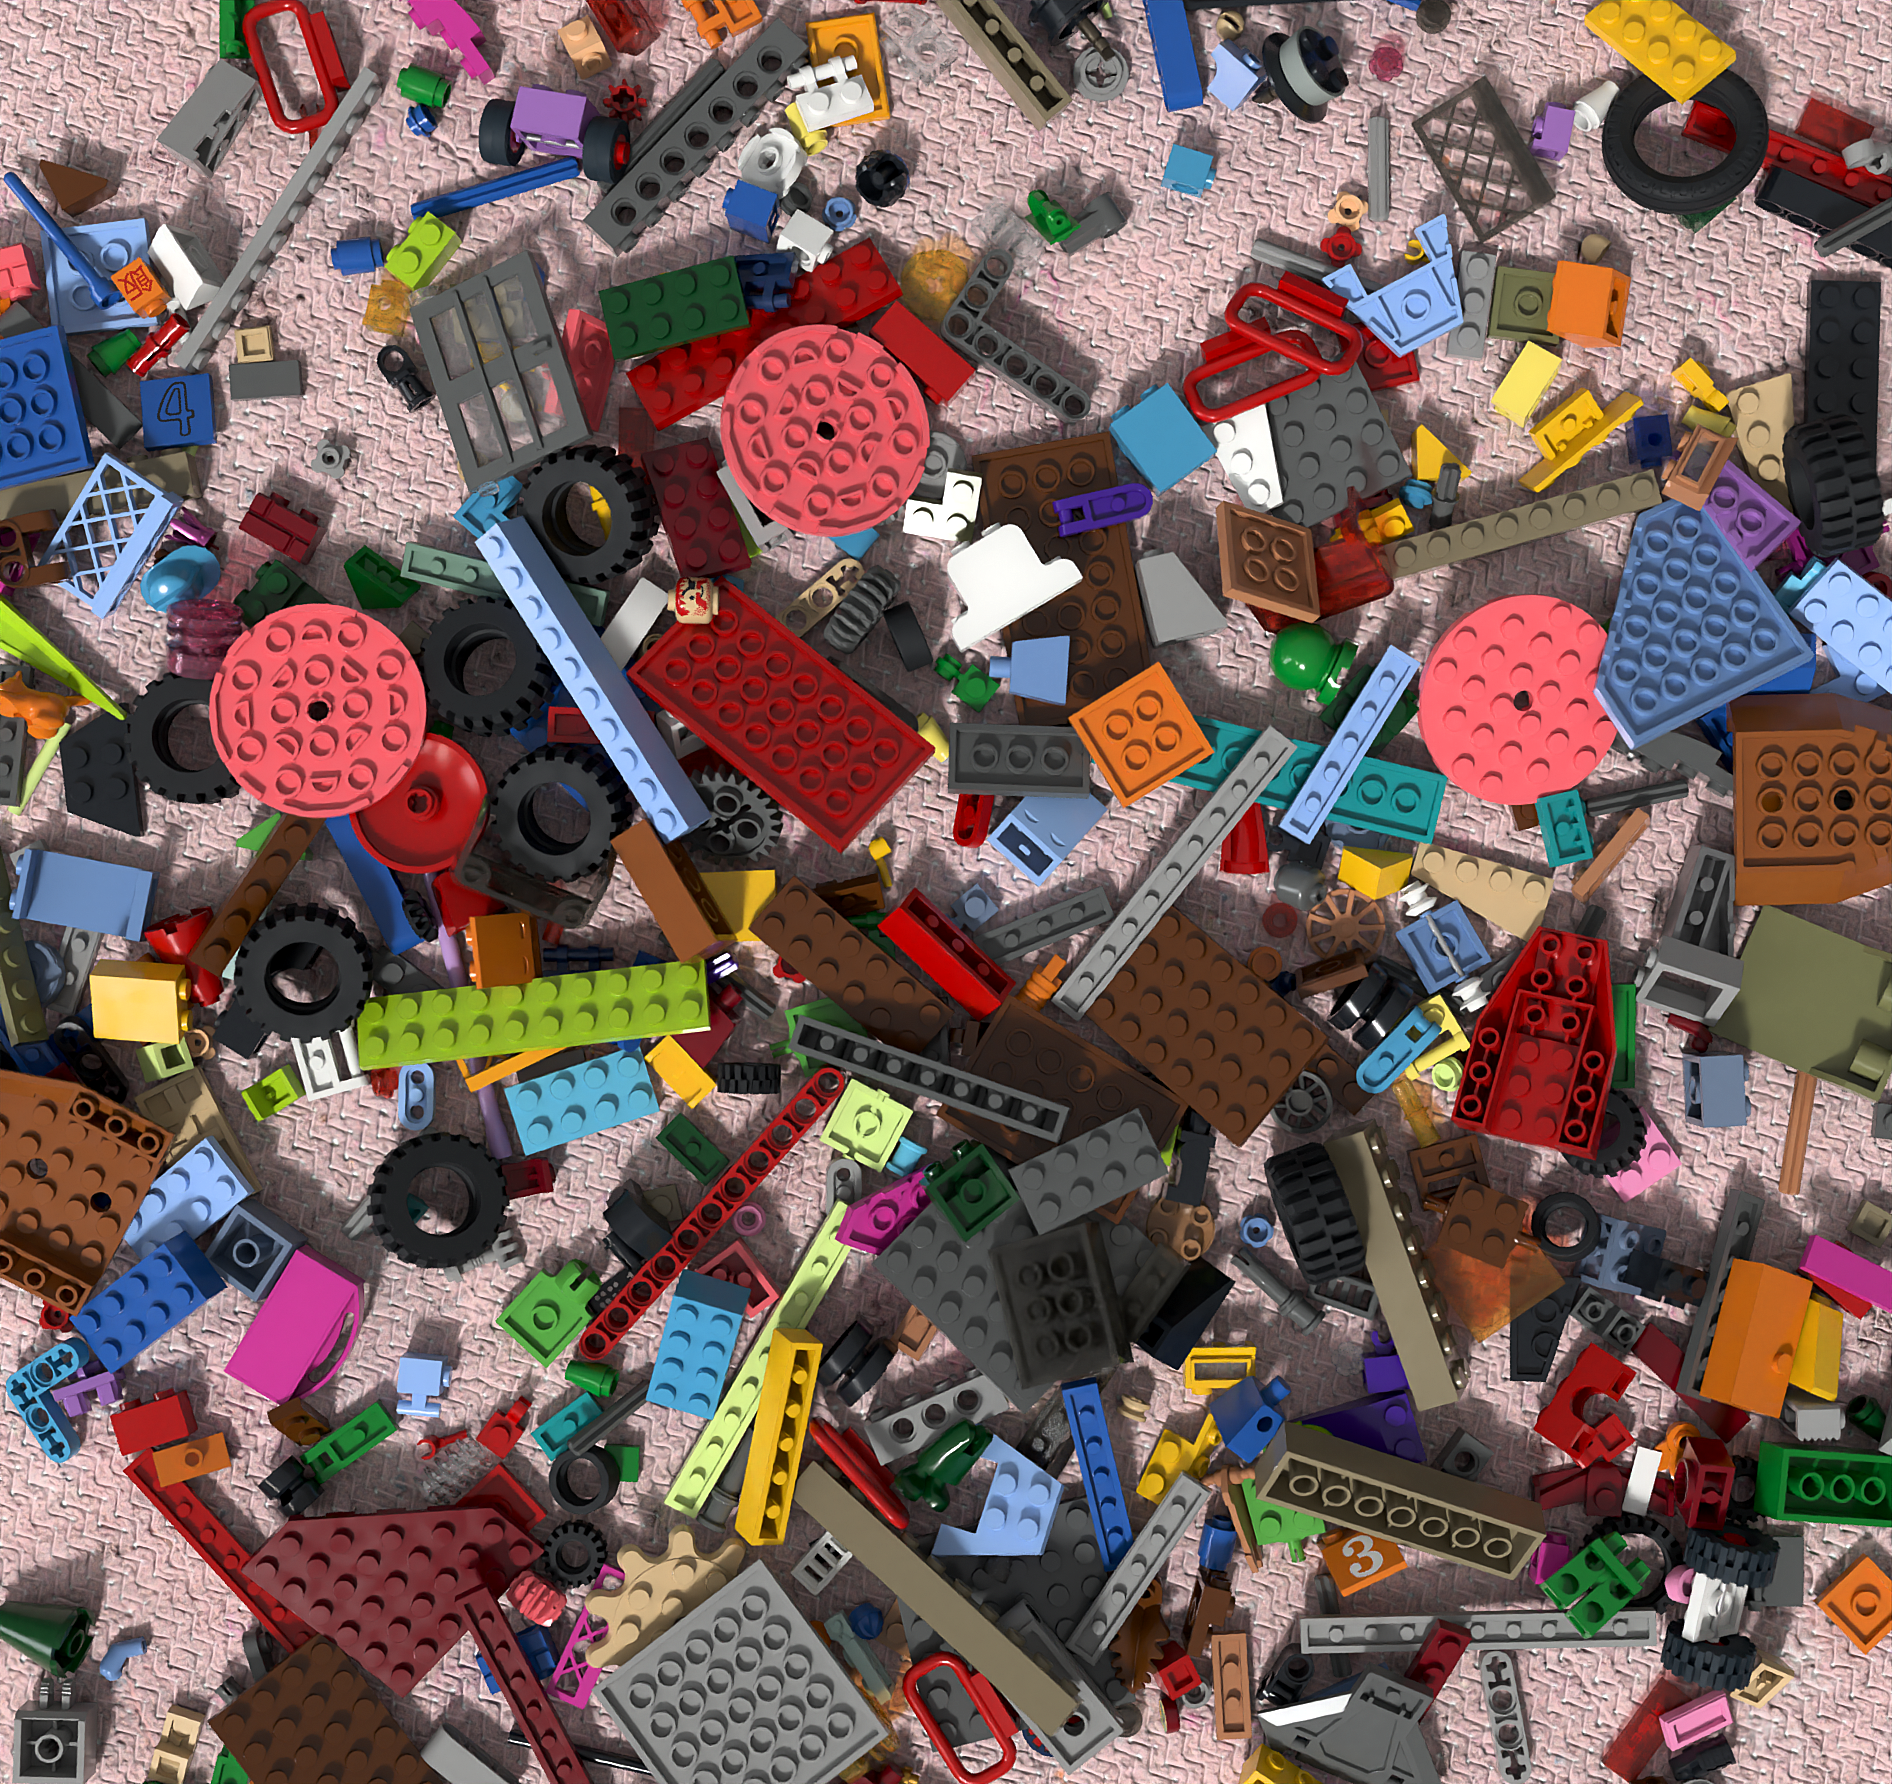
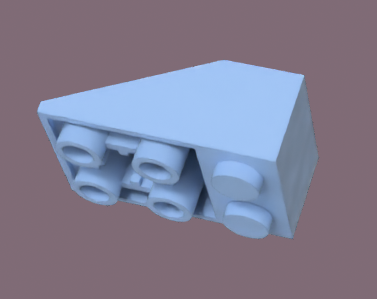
M1091 793L1089 794V799L1025 796L986 841L1039 887L1108 809Z

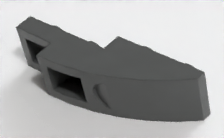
M1617 731L1610 748L1625 756L1631 753L1640 759L1638 764L1646 770L1657 774L1658 771H1671L1674 764L1678 765L1675 769L1677 772L1692 780L1695 777L1707 783L1705 788L1711 793L1722 798L1725 795H1733V775L1715 765L1722 754L1721 751L1706 743L1671 731L1630 750L1619 731Z

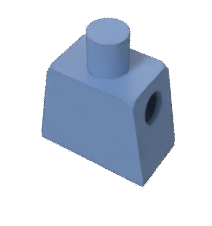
M1070 636L1012 642L1011 657L990 656L989 677L1010 678L1009 694L1064 706L1066 704Z

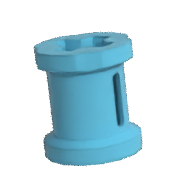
M901 1135L899 1138L900 1145L892 1161H887L885 1167L905 1177L913 1172L921 1155L926 1154L928 1149L920 1143Z

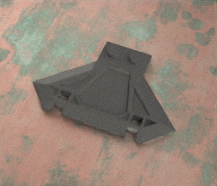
M1371 1662L1368 1663L1350 1691L1257 1711L1258 1719L1272 1750L1283 1754L1288 1748L1297 1751L1295 1760L1350 1783L1442 1784L1418 1720L1434 1699L1433 1688Z

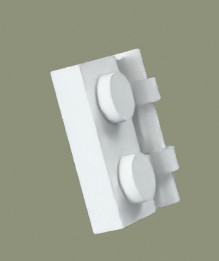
M854 55L844 58L840 56L829 58L826 64L813 68L808 65L799 68L798 73L787 76L791 90L802 86L805 89L806 93L796 96V105L808 133L874 112V103L862 75L849 79L846 75V72L857 69ZM833 77L834 84L818 88L817 81Z

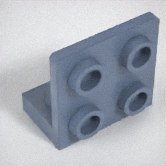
M1597 1212L1602 1226L1600 1241L1592 1253L1584 1259L1575 1262L1572 1276H1581L1582 1282L1602 1289L1640 1296L1641 1288L1623 1283L1632 1251L1636 1249L1660 1257L1664 1246L1666 1230L1620 1220ZM1586 1222V1224H1585V1228H1584V1231H1583V1235H1582V1239H1581V1240H1583V1238H1584V1236H1585V1234H1586V1231H1587V1222Z

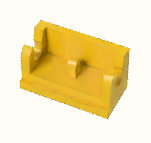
M667 1035L644 1057V1060L651 1065L691 1109L717 1086L716 1077L706 1067L702 1069L670 1035Z

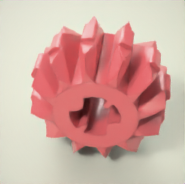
M531 1569L522 1571L518 1577H515L506 1593L508 1601L520 1613L537 1624L549 1627L562 1614L563 1608L568 1601L566 1595L553 1582H550L545 1576Z

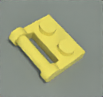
M1440 992L1433 994L1416 1005L1424 1011L1423 1016L1430 1022L1435 1021L1442 1027L1439 1034L1449 1029L1453 1038L1416 1058L1404 1070L1410 1081L1420 1077L1421 1071L1461 1049L1464 1052L1470 1048L1471 1042ZM1409 1009L1401 1013L1397 1021L1393 1024V1026L1383 1037H1385L1393 1029V1027L1403 1018V1016L1407 1013ZM1414 1026L1406 1032L1414 1040L1421 1035V1032Z

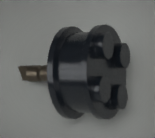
M1109 0L1030 1L1033 8L1029 14V19L1032 23L1039 22L1049 34L1048 42L1051 46H1057L1065 42L1081 30L1106 62L1116 55L1110 48V43L1091 21Z

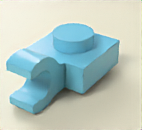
M1815 555L1805 565L1800 576L1790 571L1772 593L1785 613L1794 620L1796 619L1789 614L1788 609L1827 568L1825 566L1826 563Z

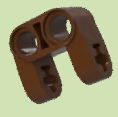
M56 509L26 513L0 521V581L4 585L16 589H27L73 580L69 562H57L36 567L28 535L60 528ZM12 528L16 533V541L13 545L5 547L1 542V535L6 529ZM16 563H21L25 569L24 577L20 581L14 582L9 575L10 568Z

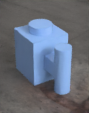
M406 1352L400 1357L397 1392L412 1394V1401L398 1400L397 1414L440 1418L442 1405L440 1403L428 1402L429 1395L440 1396L445 1391V1387H450L453 1368L447 1365L448 1355Z

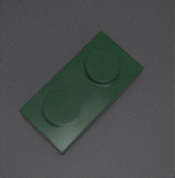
M682 1112L656 1136V1139L705 1187L731 1161Z

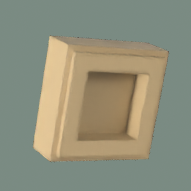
M269 325L234 330L238 364L276 361L272 328Z

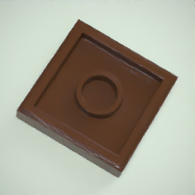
M1359 947L1295 970L1296 987L1301 1000L1369 976L1362 948Z

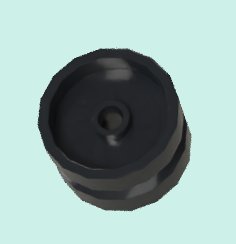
M1374 959L1367 963L1369 976L1349 983L1327 1016V1021L1340 1031L1347 1030L1355 1024L1352 1031V1039L1365 1050L1371 1049L1389 1031L1406 1008L1414 992L1411 987L1399 978L1386 984L1388 970Z
M862 1316L858 1317L825 1354L819 1362L816 1380L821 1385L828 1387L844 1374V1378L836 1389V1397L849 1408L875 1385L899 1348L886 1336L876 1339L866 1349L865 1347L874 1335V1326Z

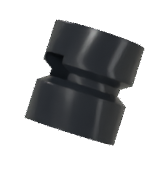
M293 1455L257 1486L269 1500H277L279 1502L277 1509L286 1519L289 1515L301 1514L325 1492L313 1477L306 1478L304 1476L305 1468Z

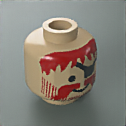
M681 577L676 583V588L668 590V610L675 611L676 619L680 623L707 624L711 622L713 615H719V587H714L712 580L707 577Z

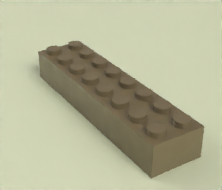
M1375 1118L1338 1129L1323 1145L1336 1168L1338 1177L1349 1200L1362 1239L1364 1255L1366 1257L1365 1263L1418 1411L1457 1402L1460 1400L1469 1382L1468 1379L1471 1378L1470 1367L1465 1357L1460 1358L1456 1346L1459 1345L1458 1333L1453 1324H1448L1444 1313L1448 1311L1445 1297L1441 1291L1437 1292L1433 1279L1436 1278L1433 1263L1430 1258L1425 1259L1421 1248L1424 1245L1422 1232L1418 1225L1413 1226L1409 1213L1412 1212V1205L1407 1193H1402L1397 1181L1400 1179L1398 1165L1394 1159H1389L1386 1146L1389 1145L1387 1134L1383 1126L1378 1127Z
M1285 1420L1254 1467L1256 1499L1512 1581L1546 1537L1543 1511L1540 1503Z

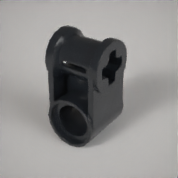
M1291 1643L1285 1646L1270 1671L1267 1672L1259 1684L1256 1698L1261 1701L1266 1699L1277 1707L1299 1702L1302 1692L1315 1672L1311 1654H1301L1299 1643ZM1303 1658L1306 1660L1305 1665L1300 1669H1291L1288 1666L1292 1659Z

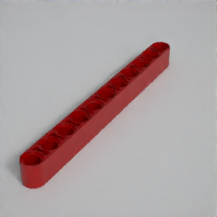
M827 1063L820 1066L677 1225L672 1231L674 1237L650 1261L646 1260L592 1320L579 1341L580 1351L586 1358L591 1360L602 1359L612 1350L841 1094L845 1085L846 1077L842 1068ZM827 1072L835 1074L838 1077L839 1085L834 1089L822 1087L819 1081L822 1074ZM801 1099H809L815 1104L816 1110L811 1115H802L798 1112L796 1103ZM778 1125H785L790 1128L792 1137L787 1141H779L775 1138L773 1129ZM755 1151H762L767 1155L769 1163L764 1167H756L750 1161V1154ZM733 1177L740 1178L745 1183V1190L740 1193H733L727 1187V1180ZM710 1203L716 1204L721 1208L722 1216L717 1219H711L705 1215L703 1208ZM687 1229L693 1230L698 1235L699 1241L693 1245L686 1244L682 1241L680 1233ZM664 1255L671 1257L675 1262V1268L669 1271L663 1270L658 1265L657 1258ZM641 1281L648 1283L652 1289V1294L649 1296L637 1294L634 1284ZM617 1307L623 1308L628 1313L629 1319L625 1322H618L612 1317L611 1310ZM594 1333L600 1334L605 1339V1346L600 1348L592 1346L588 1336Z

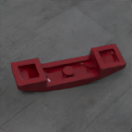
M1649 1321L1630 1351L1692 1409L1724 1443L1728 1444L1751 1419L1740 1408L1712 1399L1711 1403L1675 1392L1685 1353Z

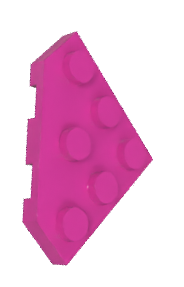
M928 1165L849 1205L835 1240L879 1256L932 1202L918 1183L924 1178L922 1172Z

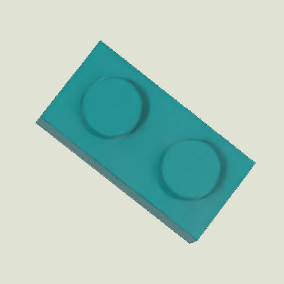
M586 1391L534 1429L530 1434L552 1462L561 1453L569 1449L567 1445L568 1440L602 1414L604 1409L592 1393Z

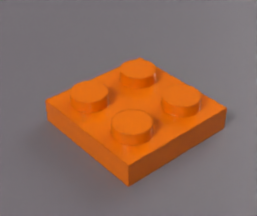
M1864 1553L1813 1600L1865 1655L1892 1630V1581Z

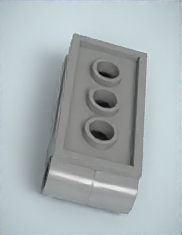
M1022 1599L997 1621L1007 1630L1012 1627L1025 1638L1026 1643L1024 1646L1033 1654L1039 1652L1053 1664L1052 1672L1060 1679L1064 1676L1067 1677L1080 1689L1078 1695L1084 1701L1073 1715L1080 1716L1082 1720L1078 1723L1067 1721L1056 1735L1049 1737L1006 1696L1005 1698L1066 1773L1070 1775L1124 1732V1726L1122 1725L1124 1720L1054 1632L1042 1621L1031 1604Z

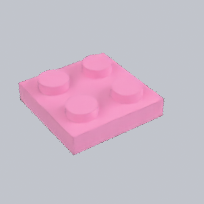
M1638 1106V1109L1644 1118L1648 1135H1645L1646 1148L1640 1151L1642 1157L1638 1163L1633 1161L1630 1164L1631 1169L1626 1173L1624 1170L1618 1171V1176L1612 1178L1609 1175H1603L1622 1203L1628 1202L1682 1164L1643 1106ZM1618 1120L1601 1132L1598 1150L1607 1148L1615 1142L1620 1132Z

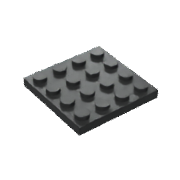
M1345 351L1330 358L1329 361H1339ZM1356 362L1346 373L1338 376L1321 374L1318 380L1309 386L1266 403L1284 498L1283 504L1271 510L1273 517L1312 528L1413 476Z

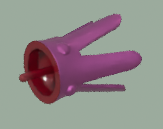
M184 506L182 507L184 512L183 518L189 525L177 519L170 520L171 526L176 530L172 532V535H165V538L185 545H197L208 550L212 547L219 550V547L213 544L218 533L212 528L205 527Z

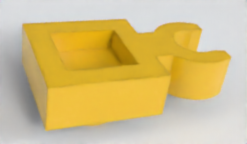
M1690 357L1671 373L1694 398L1698 397L1708 411L1717 413L1729 403L1725 395L1712 386L1714 382L1710 379V372L1701 362H1694Z

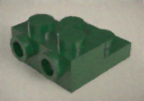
M276 559L272 564L269 561L265 562L255 574L258 582L250 591L245 588L236 596L233 601L236 609L232 614L251 629L257 623L266 619V616L285 608L304 604H334L283 562Z
M1368 663L1362 665L1333 699L1331 704L1319 715L1318 719L1334 733L1377 663L1372 667ZM1405 688L1364 756L1376 759L1389 742L1400 733L1417 711H1419V707L1414 704L1418 700L1417 697L1407 688Z
M964 1139L956 1143L950 1150L952 1156L942 1164L940 1161H935L928 1165L922 1172L924 1178L918 1182L937 1210L943 1213L964 1242L971 1239L1021 1199L984 1145L975 1139H972L970 1142L968 1139Z

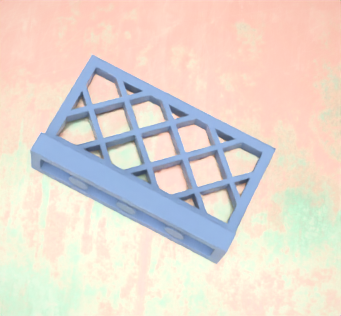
M104 453L37 566L50 564L55 554L66 553L74 582L70 580L58 583V585L93 607L91 612L104 619L116 612L184 499L173 491L166 492L111 453ZM109 465L120 472L123 486L107 489L103 474ZM130 479L136 482L137 484L131 485ZM98 484L99 491H94L95 487ZM143 487L155 495L148 508L137 509L132 489ZM125 491L130 511L113 514L108 493ZM101 495L106 515L90 518L86 502L91 496ZM81 513L82 519L76 520L79 514ZM145 513L140 520L138 514ZM131 515L135 530L131 536L120 538L115 518ZM107 520L112 540L96 542L91 522ZM84 524L88 544L72 547L69 535L71 527ZM63 542L65 548L59 549ZM127 542L125 547L122 549L121 543ZM113 544L117 560L114 565L102 567L97 547ZM90 548L95 568L79 571L74 551ZM104 571H109L105 578ZM96 573L100 588L95 596L83 589L80 575Z

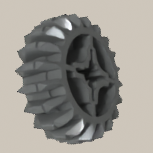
M879 565L869 568L853 589L850 590L831 617L824 630V639L829 642L830 646L837 651L840 650L845 655L853 653L880 621L883 611L889 608L898 595L901 587L900 581L895 578L893 573Z

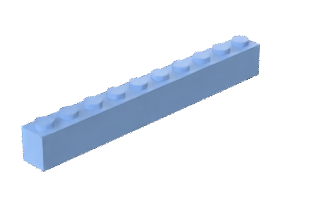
M523 516L495 524L475 542L651 823L665 845L690 833L710 819L712 815Z

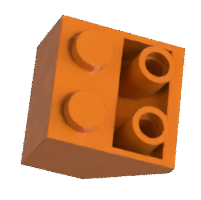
M1564 260L1558 261L1552 283L1551 307L1547 314V331L1583 348L1621 347L1631 277L1613 268Z

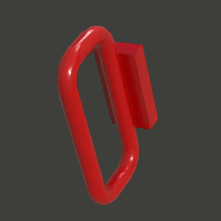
M270 0L254 6L244 16L242 23L243 35L272 121L276 127L289 134H301L325 126L339 106L336 90L340 93L349 90L351 85L331 26L324 12L321 11L311 15L306 5L300 0ZM284 11L293 12L297 17L325 100L324 108L320 112L297 120L288 119L284 114L256 29L257 23L261 19Z
M1288 271L1284 272L1277 289L1260 282H1250L1242 285L1236 290L1224 311L1225 322L1238 335L1329 376H1338L1351 369L1362 352L1364 345L1363 337L1359 330L1343 320L1349 299ZM1257 296L1348 339L1349 346L1339 361H1329L1239 318L1238 313L1249 297Z
M1265 316L1249 323L1271 334L1270 325ZM1290 329L1274 334L1287 342L1297 344L1302 349L1322 357L1313 339L1307 333ZM1231 330L1200 343L1203 365L1196 367L1187 374L1183 381L1182 390L1192 412L1198 419L1217 423L1309 386L1317 381L1322 373L1308 368L1307 371L1220 408L1210 409L1205 406L1196 389L1197 384L1201 380L1272 351Z
M820 1416L813 1417L810 1421L809 1430L824 1452L890 1523L898 1529L908 1527L910 1523L909 1512L902 1501L889 1488L894 1482L896 1474L886 1464L880 1465L874 1450L851 1425L839 1434L824 1418Z
M939 1651L917 1662L906 1671L902 1679L904 1696L959 1783L989 1784L1013 1768L1017 1759V1749L1011 1736L1019 1732L1021 1718L1001 1691L974 1666H972L970 1671L960 1656L949 1651ZM939 1666H948L955 1672L1002 1748L1003 1756L1001 1760L981 1772L971 1773L964 1767L916 1689L917 1680Z

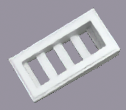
M826 1530L792 1566L791 1574L814 1596H817L853 1554ZM827 1542L841 1554L838 1559L824 1547ZM817 1553L831 1565L828 1569L815 1558ZM809 1565L821 1577L816 1579L805 1567Z

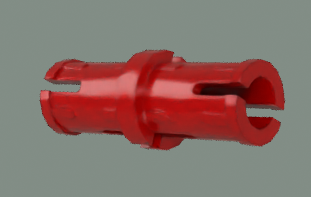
M173 313L155 333L150 332L145 337L146 342L132 357L127 359L129 368L135 374L144 377L162 357L167 358L172 352L171 347L185 333L190 331L188 322L179 314Z

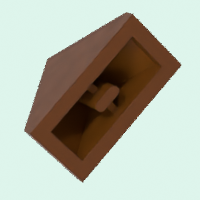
M43 159L40 160L39 167L59 205L72 218L117 194L118 188L108 179Z

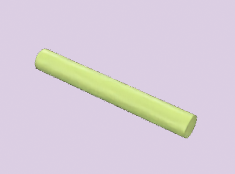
M65 721V724L58 728L57 735L46 740L23 780L20 807L8 806V811L17 816L21 815L56 754L59 742L64 740L72 726L70 723Z

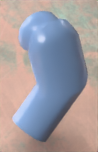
M142 1636L115 1642L110 1646L100 1662V1673L106 1680L115 1681L122 1676V1665L126 1658L146 1654L147 1644L145 1638Z

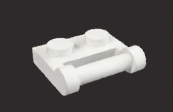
M354 1019L351 1021V1026L345 1031H336L340 1034L352 1079L342 1081L331 1038L324 1041L321 1040V1037L313 1038L312 1043L301 1044V1039L291 1038L308 1101L371 1084L369 1074L365 1075V1072L359 1068V1050L352 1029L355 1027Z

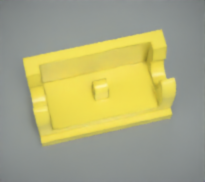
M1528 341L1491 399V403L1496 405L1494 410L1524 428L1561 370L1562 359Z

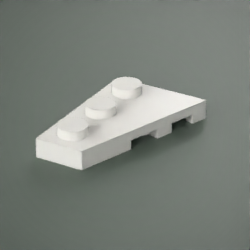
M1266 403L1225 421L1209 423L1202 427L1203 432L1216 448V455L1244 506L1264 514L1284 503Z

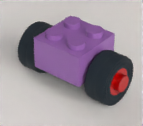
M533 84L532 88L519 86L516 102L491 99L486 104L481 116L478 142L480 155L485 162L503 166H516L521 160L527 145L531 151L567 157L574 156L575 158L582 159L584 174L587 179L592 181L617 184L625 174L630 156V131L627 122L618 118L601 116L596 107L589 101L587 95L580 91L566 90L565 93L553 92V89L541 84Z

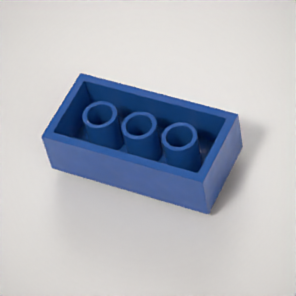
M185 1230L163 1243L88 1302L77 1317L72 1315L69 1319L110 1374L138 1357L228 1286Z

